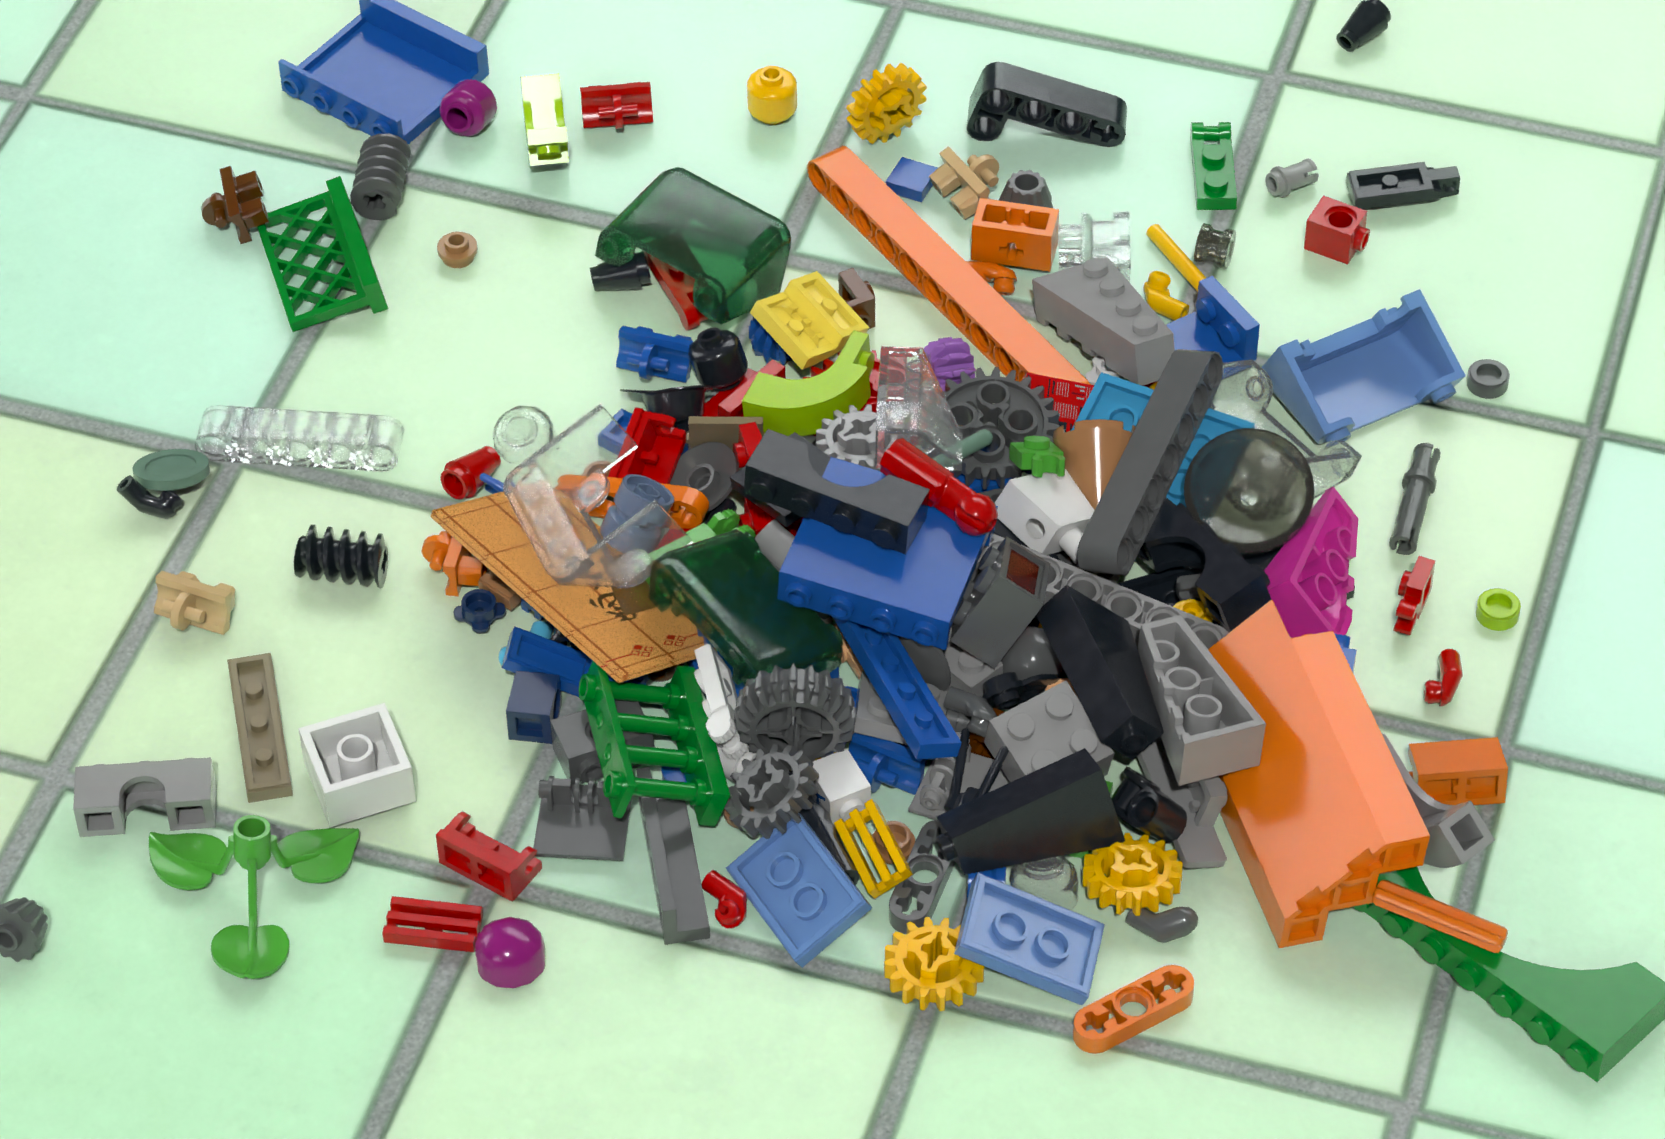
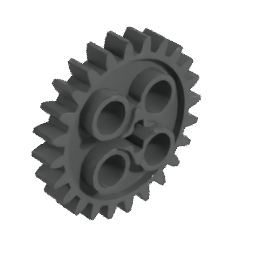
M980 367L977 368L975 378H970L963 371L960 372L959 384L947 379L945 380V391L934 390V401L926 402V414L922 415L923 444L927 445V455L930 457L982 429L989 430L993 435L992 443L950 465V472L954 474L955 478L961 474L965 475L966 486H970L976 478L981 479L983 489H987L990 480H996L998 486L1004 489L1006 478L1022 477L1023 472L1028 475L1032 474V470H1021L1009 459L1010 442H1024V437L1045 436L1053 442V432L1060 427L1059 412L1053 410L1054 399L1052 397L1044 398L1043 386L1031 389V377L1028 376L1018 382L1016 381L1015 370H1012L1006 377H1000L999 367L993 369L991 376H985L984 371Z

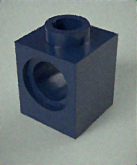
M515 672L506 708L509 740L552 744L550 720L559 718L562 706L560 675L543 672Z

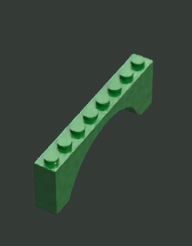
M1418 867L1379 874L1377 885L1381 880H1388L1433 898L1421 877ZM1374 903L1353 907L1372 917L1391 936L1402 939L1417 950L1424 960L1439 966L1454 977L1462 988L1473 991L1491 1004L1499 1015L1510 1018L1525 1029L1536 1042L1547 1045L1566 1059L1573 1069L1578 1072H1584L1596 1082L1602 1079L1665 1019V982L1638 962L1618 967L1590 970L1560 969L1543 966L1515 958L1501 951L1499 953L1490 952L1378 907Z

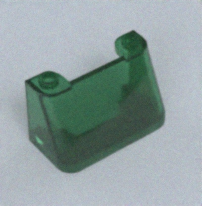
M675 167L659 174L601 231L595 256L611 265L621 266L632 260L637 247L695 279L693 287L695 306L704 316L722 325L750 312L756 301L780 293L791 248V234L786 224L775 216L684 168Z
M733 529L668 551L653 560L648 598L661 613L670 607L676 617L684 613L733 667L732 680L737 685L742 682L746 685L747 679H756L759 670L772 673L775 665L782 669H790L793 663L798 669H806L812 665L814 672L819 673L829 670L830 673L841 664L843 638L840 632L832 624H826L814 610L796 607L788 602L777 599L779 571L760 552L757 541L750 533H742L737 529Z

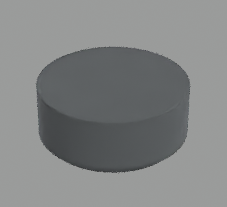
M1478 360L1468 369L1467 387L1471 393L1481 398L1493 399L1500 397L1508 389L1509 370L1504 364L1496 360Z

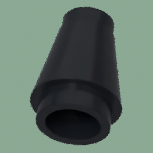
M1363 0L1359 2L1336 36L1339 45L1346 51L1352 52L1388 28V22L1391 20L1389 9L1380 0Z
M630 250L597 266L590 267L595 291L642 289L643 284L651 283L650 271L644 251L635 253L634 250Z

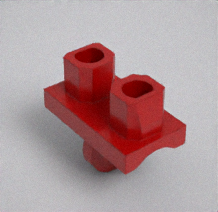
M650 82L580 87L584 128L615 126V129L623 128V125L653 122Z

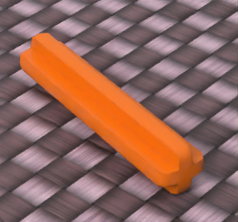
M1381 880L1374 891L1373 903L1376 906L1490 952L1499 953L1507 940L1508 930L1505 927L1388 880Z

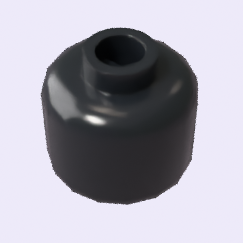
M716 327L708 328L699 333L697 339L690 346L689 359L701 385H709L713 387L714 391L722 392L740 384L747 372L748 361L741 342L735 333L728 330H720Z

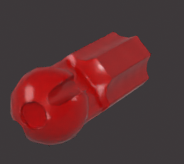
M904 438L895 440L884 452L879 462L881 465L880 472L886 476L890 474L930 489L928 506L935 507L955 521L963 533L971 536H982L994 528L998 512L996 504L989 496L976 493L955 478L952 472Z

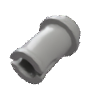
M1307 158L1302 160V162L1285 168L1280 166L1273 167L1265 178L1267 189L1273 196H1288L1291 190L1318 181V173L1308 174V172L1317 170V166L1311 159Z

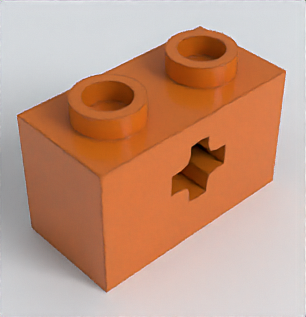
M980 198L972 223L971 260L1050 272L1058 246L1059 209Z

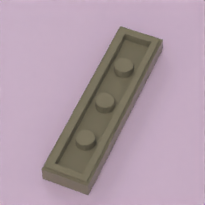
M271 653L228 659L248 803L293 796Z

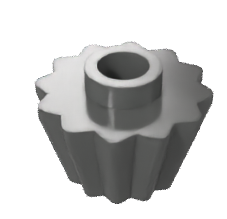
M1020 170L1018 173H1013L999 198L1000 201L1053 208L1052 196L1045 179L1038 172L1034 173L1031 170Z
M22 897L0 905V954L2 957H11L16 962H19L22 958L31 960L34 953L40 949L48 927L46 923L48 917L43 913V907L38 906L35 900H28L26 897Z

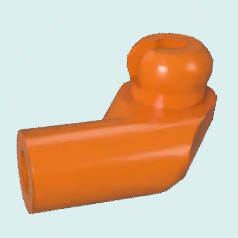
M966 261L986 282H994L993 289L1000 295H1011L1015 291L1014 282L1017 281V277L1013 270L994 262Z

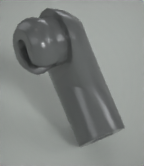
M1144 907L1141 909L1140 916H1135L1131 909L1127 915L1126 923L1154 940L1166 943L1192 933L1198 925V916L1189 907H1175L1157 914Z

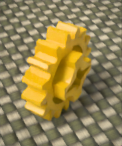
M899 63L896 68L891 64H887L883 73H880L877 69L873 70V78L870 81L862 79L860 81L862 85L860 90L852 92L851 96L855 99V102L847 105L846 109L851 114L846 119L862 140L866 138L871 144H874L879 138L885 143L890 134L893 133L896 137H899L901 134L900 128L904 125L910 128L913 125L911 121L913 117L921 115L922 111L918 108V105L927 100L923 95L927 86L911 67L907 68L903 63Z
M1125 833V842H1116L1110 847L1094 849L1092 854H1085L1082 884L1083 887H1087L1089 899L1099 897V907L1102 909L1112 904L1116 906V914L1120 915L1126 908L1132 909L1135 916H1140L1141 909L1144 907H1148L1149 910L1155 913L1159 911V902L1171 905L1173 903V894H1180L1183 864L1181 861H1177V851L1175 849L1165 851V841L1163 840L1152 844L1149 843V835L1147 834L1142 835L1139 840H1133L1130 833Z
M925 917L923 927L918 928L910 921L907 923L906 935L896 931L893 933V945H886L884 976L890 979V991L892 993L902 991L903 1003L908 1004L915 998L919 1000L920 1010L925 1011L929 1002L936 1003L939 1011H944L946 1001L951 1000L959 1007L963 1005V993L970 996L977 994V983L984 981L985 966L954 954L961 925L955 929L949 928V918L945 917L940 925H933L930 917Z

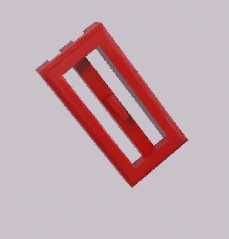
M392 896L390 902L391 910L388 911L386 916L387 925H384L382 931L383 942L474 953L475 943L483 919L482 906ZM398 925L423 927L425 930L398 927ZM443 930L467 932L468 935L443 932Z

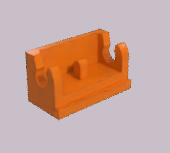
M1498 737L1409 744L1408 755L1413 770L1409 774L1419 787L1433 799L1446 805H1457L1471 801L1473 805L1505 803L1508 766Z

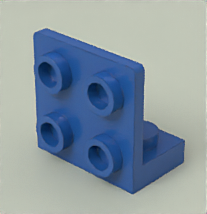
M1213 275L1199 281L1198 298L1196 301L1197 311L1166 324L1173 332L1174 349L1215 351L1220 353L1223 361V375L1257 360L1260 324Z

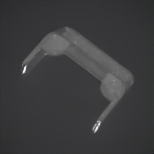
M601 404L516 466L507 475L503 484V491L546 573L557 584L562 586L631 588L644 582L694 543L656 500L602 539L588 513L600 506L609 493L610 482L605 472L637 449L638 446Z

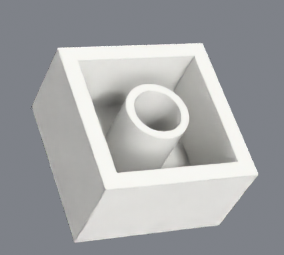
M385 703L298 728L304 764L329 827L416 802L412 767Z

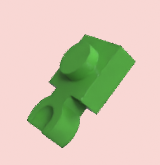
M1045 436L1024 437V442H1010L1009 459L1021 470H1032V475L1035 477H1042L1045 472L1055 473L1059 477L1065 476V457L1063 456V451L1051 442L1050 438Z

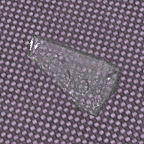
M881 346L876 414L875 468L881 469L879 462L884 452L894 441L904 438L946 469L962 471L963 435L923 347Z

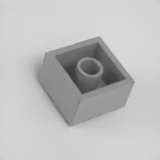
M1067 681L989 720L984 740L985 745L994 758H996L1001 747L1006 746L1009 752L1001 769L1010 782L1084 748L1102 769L1103 775L1106 776L1114 756L1113 750L1101 743L1080 700Z

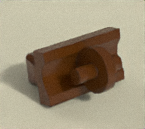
M231 166L221 168L220 175L224 195L213 193L211 197L207 198L201 206L202 217L206 223L215 225L218 228L225 227L229 222L236 224L240 244L252 241L250 229L269 223L268 213L261 198L264 196L262 184L256 171L235 176Z

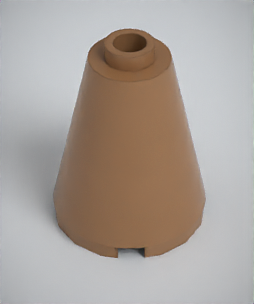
M1103 419L1082 420L1074 422V430L1064 433V426L1062 425L1053 432V443L1063 451V456L1065 457V469L1094 510L1136 428L1133 425L1131 431L1123 430V422Z

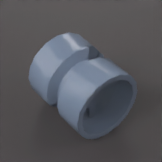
M637 474L626 475L623 477L614 496L615 505L609 507L600 526V534L609 544L629 554L640 555L652 549L660 532L658 525L665 522L674 503V496L664 485L651 478Z

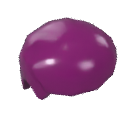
M514 917L494 920L485 925L482 931L478 933L475 943V955L478 973L486 982L495 987L517 988L532 983L544 971L545 944L543 936L528 920Z

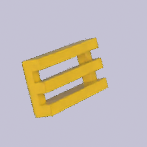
M870 799L864 803L866 807L864 810L859 811L856 808L849 813L851 818L846 821L840 818L834 822V825L868 893L875 899L912 876L913 873L878 804ZM871 819L898 870L894 874H891L866 825ZM856 829L882 878V881L877 883L852 833Z

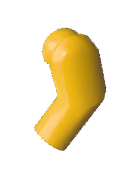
M1153 271L1149 274L1148 282H1145L1143 287L1148 305L1156 313L1174 321L1188 315L1189 305L1170 297V292L1167 288L1171 282L1169 275L1160 271Z

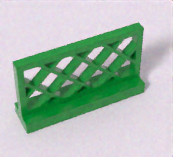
M341 176L326 181L329 191L268 212L269 223L257 226L292 332L370 305L373 314L388 309ZM327 207V211L319 221L307 218L311 212ZM280 223L289 224L281 235L267 231V228ZM300 227L312 230L305 241L293 238ZM323 234L335 237L328 248L316 245ZM285 247L298 250L291 261L278 258ZM308 254L321 257L314 268L301 265ZM332 260L345 263L338 274L325 271ZM294 274L307 277L299 288L287 285ZM318 280L330 283L323 295L310 292ZM341 287L355 290L357 293L342 300L334 298ZM303 301L316 304L311 311L295 315L296 310Z

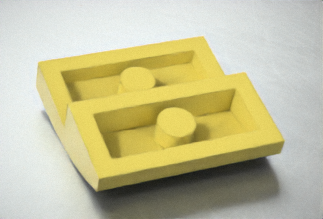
M818 271L790 280L784 292L756 301L750 311V314L802 370L841 351L853 330L867 333L870 328Z

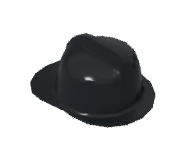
M694 385L657 391L620 389V391L640 393L648 412L669 415L676 419L675 428L689 432V416H703L705 392L713 390V387L709 385Z

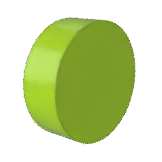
M1493 588L1486 590L1477 600L1476 618L1480 624L1488 629L1495 631L1508 630L1514 627L1519 620L1520 600L1514 593L1506 589Z

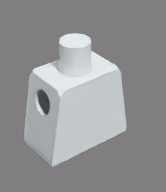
M1065 469V476L1060 477L1055 473L1045 472L1042 477H1035L1031 474L1010 479L995 501L996 506H998L997 518L1030 549L1045 555L1065 551L1073 562L1078 564V545L1095 510L1068 471Z

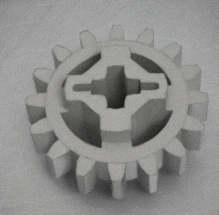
M869 404L866 405L864 411H858L854 405H849V413L846 414L835 410L833 411L834 420L823 418L822 429H816V447L828 456L878 471L881 469L879 462L884 452L894 441L900 438H904L907 441L906 426H900L899 416L888 418V409L886 408L881 409L878 413L872 412V405Z

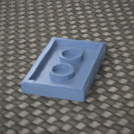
M798 813L802 820L799 824L790 820L787 823V831L784 834L777 828H774L770 838L765 839L761 837L727 866L726 869L739 887L746 892L747 898L794 961L803 968L873 907L804 817Z
M977 873L972 880L954 954L1083 1005L1089 998L1105 924Z

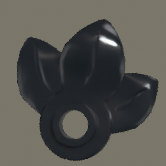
M1015 672L1003 673L983 683L982 686L985 693L982 697L989 702L992 708L1010 710L1041 694V691L1047 685L1056 683L1060 677L1058 674H1039L1024 680H1018Z

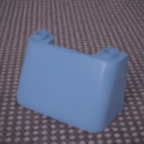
M1420 289L1400 298L1402 305L1398 309L1397 307L1386 310V308L1381 309L1371 319L1312 343L1308 339L1299 344L1296 339L1281 345L1261 367L1260 372L1268 387L1317 444L1327 443L1329 448L1337 446L1351 437L1350 432L1429 399H1432L1434 404L1456 393L1454 387L1466 375Z

